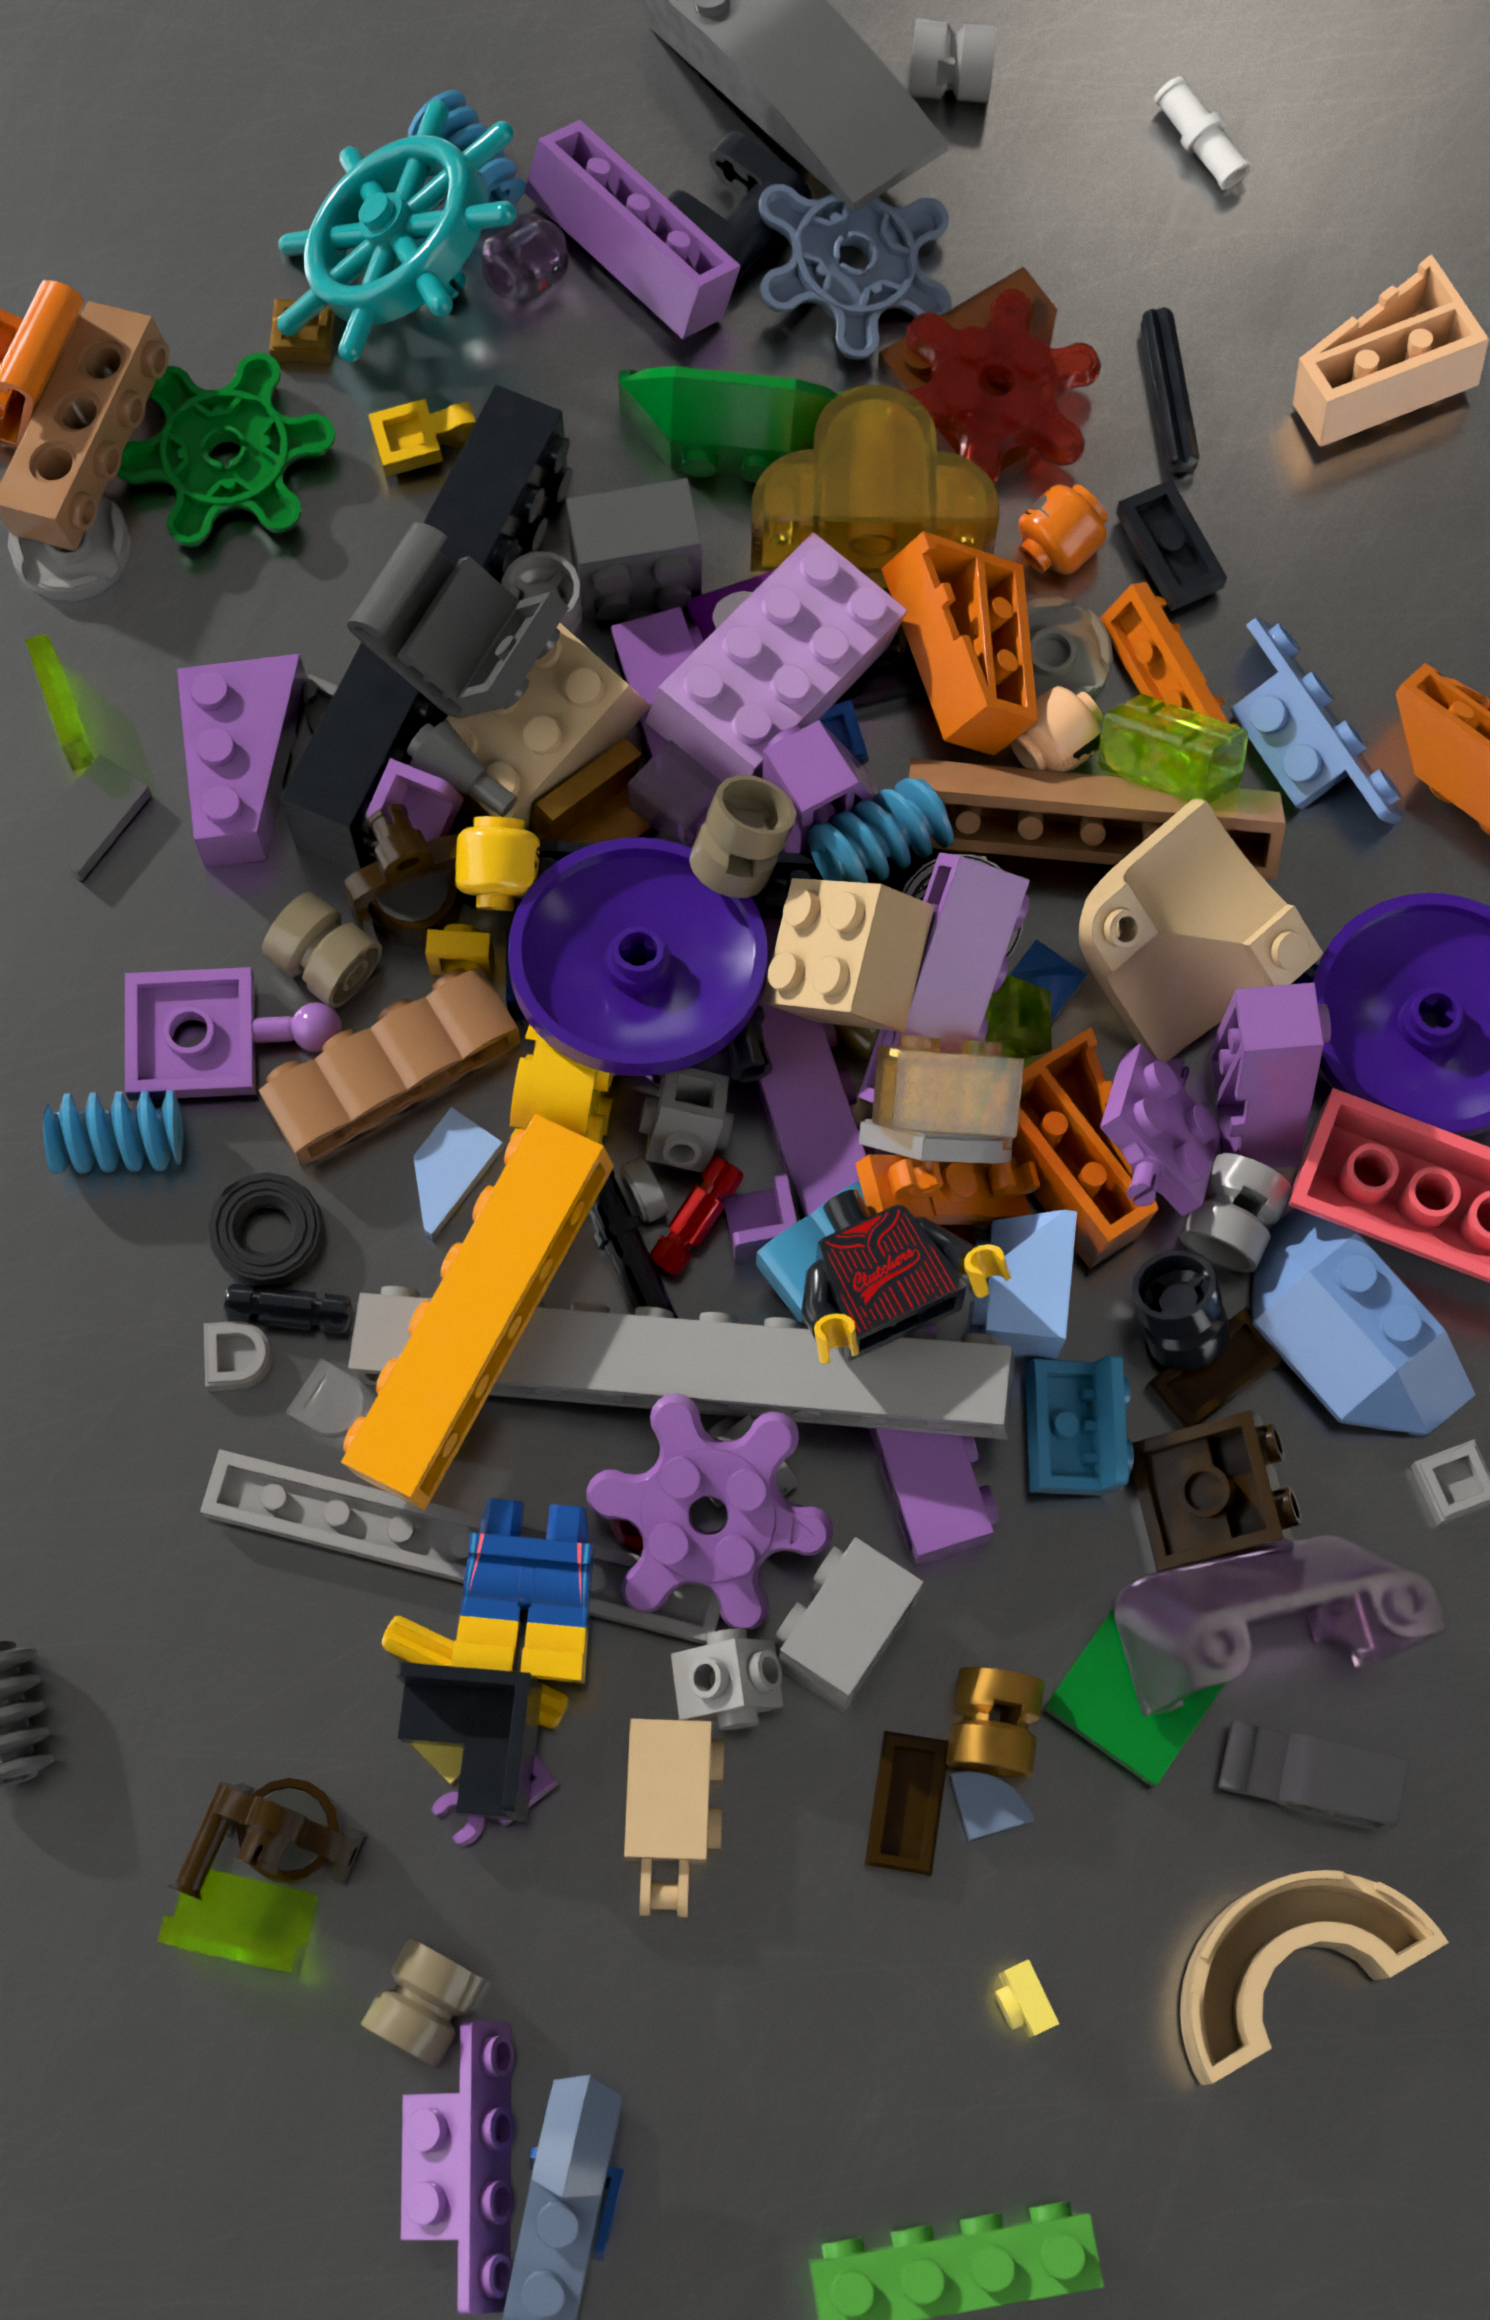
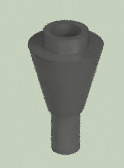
M447 720L439 723L436 727L430 723L426 724L411 741L407 750V754L412 757L409 766L446 780L458 792L466 795L472 794L501 817L506 816L515 805L517 796L487 774L486 768Z

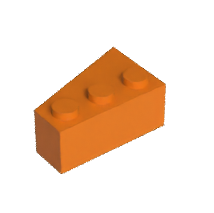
M1092 1026L993 1087L976 1117L982 1128L1003 1131L1013 1137L1012 1157L1016 1158L1018 1167L1028 1161H1034L1040 1187L1033 1191L1032 1194L1046 1212L1058 1210L1077 1211L1074 1249L1089 1269L1139 1237L1158 1211L1156 1200L1151 1205L1138 1206L1132 1203L1134 1197L1128 1198L1127 1191L1133 1178L1132 1167L1121 1150L1100 1128L1113 1083L1111 1080L1106 1081L1095 1051L1098 1043Z

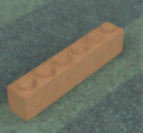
M910 758L908 778L923 779L930 784L946 808L954 834V843L947 848L940 846L930 836L932 848L1117 865L1192 799H1199L1208 802L1227 833L1264 879L1276 880L1286 825L1280 792Z

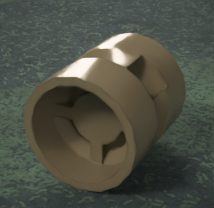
M737 775L725 779L718 786L709 807L706 822L700 828L689 858L692 871L700 882L714 892L731 898H748L758 895L766 887L776 866L779 852L784 848L795 824L797 812L790 797L784 790L772 782L756 776Z
M312 891L302 893L283 909L271 925L262 944L263 956L292 978L303 974L302 979L307 983L306 989L333 1009L345 1004L362 988L377 966L382 953V945L351 922L341 925V914Z
M409 1937L390 1970L397 1986L394 1990L380 1991L360 2025L424 2062L439 2068L456 2034L450 2023L453 2015H468L486 1980Z

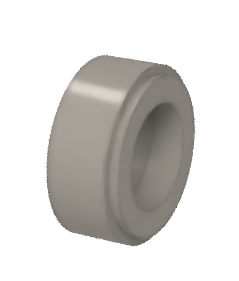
M642 1156L620 1166L619 1174L632 1204L644 1222L650 1223L669 1213L664 1194L652 1170Z

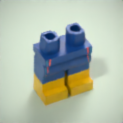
M488 1498L480 1522L479 1533L470 1532L457 1639L454 1640L451 1666L517 1672L523 1613L528 1611L525 1646L522 1650L520 1672L531 1673L536 1679L585 1684L592 1570L595 1554L592 1544H588L589 1533L585 1507L550 1505L546 1539L521 1537L525 1508L524 1502Z

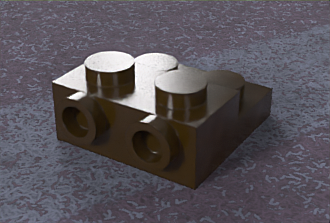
M1252 1410L1132 1443L1134 1449L1132 1473L1157 1572L1165 1574L1225 1557L1232 1560L1295 1543L1291 1527L1301 1525V1514L1292 1488L1289 1486L1280 1489L1274 1464L1283 1462L1285 1455L1279 1432L1274 1423L1264 1425L1262 1416Z

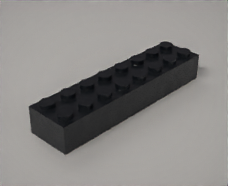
M495 385L424 521V524L430 525L448 536L440 552L455 566L461 558L470 556L501 584L502 577L512 562L518 557L525 555L527 550L534 552L538 549L547 527L545 515L553 500L556 502L562 501L572 478V468L567 467L570 439L565 437L563 412L561 410ZM362 642L280 797L295 846L354 872L367 866L371 857L376 858L375 847L378 845L373 831L369 828L366 812L390 758L410 765L412 757L407 754V750L415 735L428 723L436 727L439 723L443 722L442 717L445 713Z

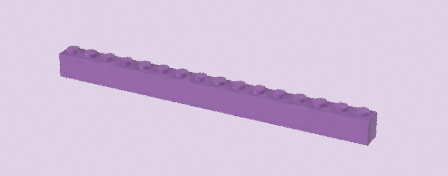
M681 607L610 626L612 655L619 676L650 705L653 703L658 687L703 643L698 626L687 627ZM649 708L635 725L662 806L666 811V819L675 843L692 848L701 826L706 822L709 807L720 784L645 722L650 711ZM762 918L766 930L768 958L764 989L758 1005L763 1007L765 1019L761 1025L773 1069L766 1077L753 1082L783 1173H787L792 1200L800 1221L811 1215L834 1195L858 1181L859 1177L855 1163L869 1154H876L875 1148L859 1144L860 1126H856L849 1106L857 1103L855 1087L848 1068L837 1069L830 1048L838 1045L834 1025L814 1022L761 1003L768 978V969L772 961L782 919ZM935 1323L921 1328L934 1333L935 1339H937ZM868 1428L914 1567L989 1544L994 1533L992 1524L998 1523L1000 1519L989 1485L986 1484L978 1487L971 1466V1462L978 1461L979 1459L974 1437Z

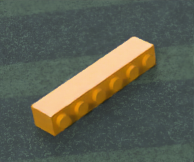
M534 1114L526 1130L519 1129L511 1138L504 1155L506 1166L495 1186H487L478 1197L472 1214V1219L475 1221L464 1242L455 1243L448 1251L440 1271V1275L443 1278L431 1301L424 1300L415 1310L408 1328V1334L411 1336L399 1358L394 1357L390 1359L384 1366L376 1384V1393L378 1394L366 1417L360 1416L354 1421L343 1443V1451L346 1453L341 1463L352 1473L423 1511L428 1507L614 1168V1164L603 1145L537 1114Z

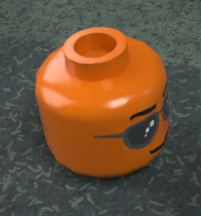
M1062 484L1052 486L1020 516L1018 530L1024 542L1019 546V551L1024 559L1040 573H1044L1049 568L1062 575L1072 574L1105 543L1107 530L1104 523L1108 520L1107 512L1098 499L1081 485L1075 484L1072 488Z

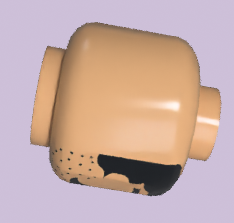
M1053 687L1036 698L1038 722L1010 743L1014 754L1025 769L1070 773L1100 749L1102 738L1098 725L1103 722V715L1095 701L1085 692H1080L1076 695L1064 687Z

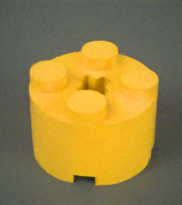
M529 1024L525 1039L534 1040L535 1046L533 1055L527 1054L526 1058L520 1057L509 1125V1127L515 1129L510 1136V1140L519 1129L526 1130L534 1114H537L601 1144L603 1135L607 1136L609 1133L614 1109V1099L604 1097V1093L609 1092L612 1077L618 1074L592 1069L573 1061L550 1046Z

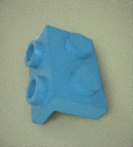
M1107 1355L1096 1362L1034 1358L1024 1364L1030 1492L1103 1496L1127 1485L1134 1464V1449L1131 1441L1127 1438L1126 1410L1130 1403L1131 1386L1128 1377L1124 1375L1122 1356Z

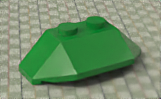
M679 366L646 368L639 372L632 369L619 370L618 392L620 412L671 470H681L694 477L704 478L719 474L743 477L749 482L766 484L774 480L789 482L854 436L857 406L856 394L848 392L836 393L826 386L793 378Z

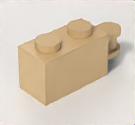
M630 1719L624 1858L626 1863H641L640 1916H650L651 1909L677 1910V1917H688L690 1865H707V1849H721L722 1808L709 1807L710 1780L723 1781L724 1739H711V1721ZM653 1863L679 1864L678 1882L652 1881Z

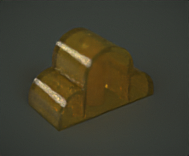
M873 384L851 388L831 400L820 414L815 427L813 449L800 450L782 456L767 467L758 479L752 496L750 572H770L776 570L813 532L862 573L883 574L881 569L922 531L993 554L999 523L998 495L989 476L977 464L958 454L937 451V434L934 422L926 408L912 395L898 388L886 385Z

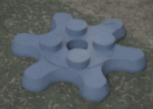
M774 184L762 192L758 204L763 222L784 235L792 246L791 260L782 267L770 270L765 274L761 282L760 293L764 304L768 309L780 313L793 310L802 303H815L822 306L824 312L837 323V346L841 354L847 359H866L875 352L880 340L878 319L888 309L901 310L922 324L931 322L951 309L952 300L948 289L925 275L918 262L920 247L928 241L940 238L949 226L948 211L940 201L930 197H922L905 207H893L884 203L879 197H876L854 212L832 191L828 196L819 200L806 199L793 188L784 184ZM849 245L860 249L867 259L866 269L863 271L862 268H852L844 262L840 264V248Z

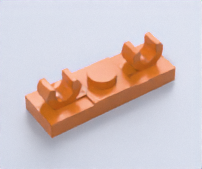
M1147 582L1134 583L1125 590L1100 619L1111 637L1114 649L1183 768L1199 767L1218 748L1225 746L1241 728L1238 723L1229 724L1221 710V707L1225 704L1224 699L1220 696L1212 695L1206 684L1207 680L1179 634L1182 631L1180 624L1171 625L1163 611V608L1167 605L1166 600L1163 597L1154 596Z
M869 1154L855 1163L865 1205L871 1216L892 1206L903 1205L907 1207L914 1217H926L938 1225H992L993 1220L1031 1215L1026 1194L1040 1187L1034 1161H1028L1018 1167L1015 1157H1012L1011 1162L965 1163L921 1161L902 1155Z

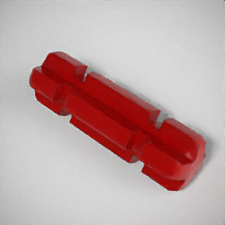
M716 1156L710 1161L701 1175L705 1179L701 1186L695 1184L667 1226L671 1230L667 1237L661 1235L650 1252L652 1261L670 1274L678 1275L683 1271L692 1257L689 1250L693 1245L698 1248L726 1206L722 1200L726 1194L732 1197L743 1180L741 1170L722 1157Z

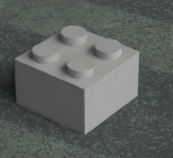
M857 1537L853 1539L845 1552L836 1546L832 1548L813 1578L815 1584L811 1592L816 1594L815 1598L808 1608L799 1602L794 1605L776 1633L778 1639L775 1643V1647L780 1650L779 1662L782 1673L842 1713H845L915 1606L924 1581Z

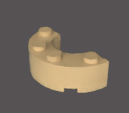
M1319 1870L1290 1874L1275 1879L1243 1895L1222 1911L1205 1930L1193 1951L1184 1976L1180 2006L1182 2036L1190 2065L1200 2086L1215 2083L1272 2049L1262 2022L1263 1993L1274 1968L1294 1950L1303 1947L1333 1949L1355 1960L1371 1979L1376 1982L1391 1978L1448 1944V1940L1439 1927L1420 1907L1397 1890L1381 1882L1376 1883L1359 1876L1345 1874L1344 1871Z

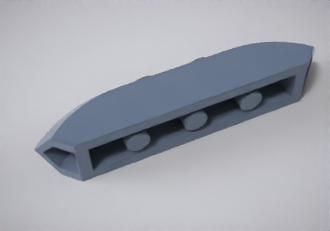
M591 2075L553 2081L502 2320H577L623 2095Z

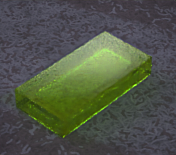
M44 633L26 639L25 643L60 745L72 771L90 766L92 760L95 759L61 661L50 636L47 637Z

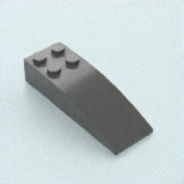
M644 0L650 28L854 212L948 151L947 141L909 92L867 43L826 0Z

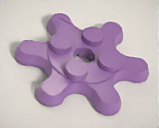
M678 1393L667 1394L656 1402L650 1415L651 1427L660 1444V1454L656 1464L647 1472L640 1474H628L617 1469H606L597 1473L590 1480L586 1490L587 1502L595 1514L605 1519L627 1521L635 1526L642 1536L643 1551L641 1558L626 1572L621 1582L623 1600L630 1608L637 1612L650 1613L664 1606L670 1594L677 1587L687 1583H698L707 1587L715 1595L719 1604L720 1615L728 1626L733 1629L754 1630L761 1626L767 1618L769 1610L768 1597L759 1579L760 1567L764 1560L771 1554L782 1550L793 1551L804 1556H814L823 1552L830 1545L833 1537V1523L823 1509L813 1505L802 1506L791 1503L782 1496L777 1487L776 1476L778 1468L786 1458L793 1454L798 1445L799 1431L797 1425L790 1416L782 1412L771 1411L763 1413L755 1419L750 1430L743 1437L734 1441H720L705 1431L699 1409L692 1399ZM703 1496H712L719 1499L728 1511L727 1523L719 1530L710 1531L709 1533L703 1532L702 1529L694 1524L691 1518L690 1507L696 1499Z

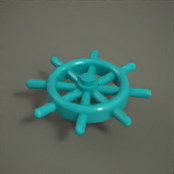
M434 100L426 107L416 136L393 141L365 158L355 147L344 148L340 153L339 160L346 174L334 186L320 206L310 230L287 233L282 235L279 240L278 247L283 255L288 257L304 255L305 274L311 288L280 315L277 320L278 330L285 336H293L328 306L340 319L347 322L339 344L338 353L344 361L355 362L359 360L363 353L373 325L394 321L418 309L425 303L435 316H447L452 311V299L459 295V292L449 282L452 280L458 287H464L466 277L460 269L473 251L482 229L508 226L516 219L517 211L509 201L488 203L487 186L479 171L512 141L514 137L512 126L505 121L496 122L462 152L453 143L441 138L449 117V108L442 100ZM435 176L427 185L423 187L426 177ZM446 200L443 210L434 211ZM355 248L351 253H349L346 256L348 249ZM365 273V276H364V279H363L361 285H353V286H350V285H351L352 283H354L362 274Z

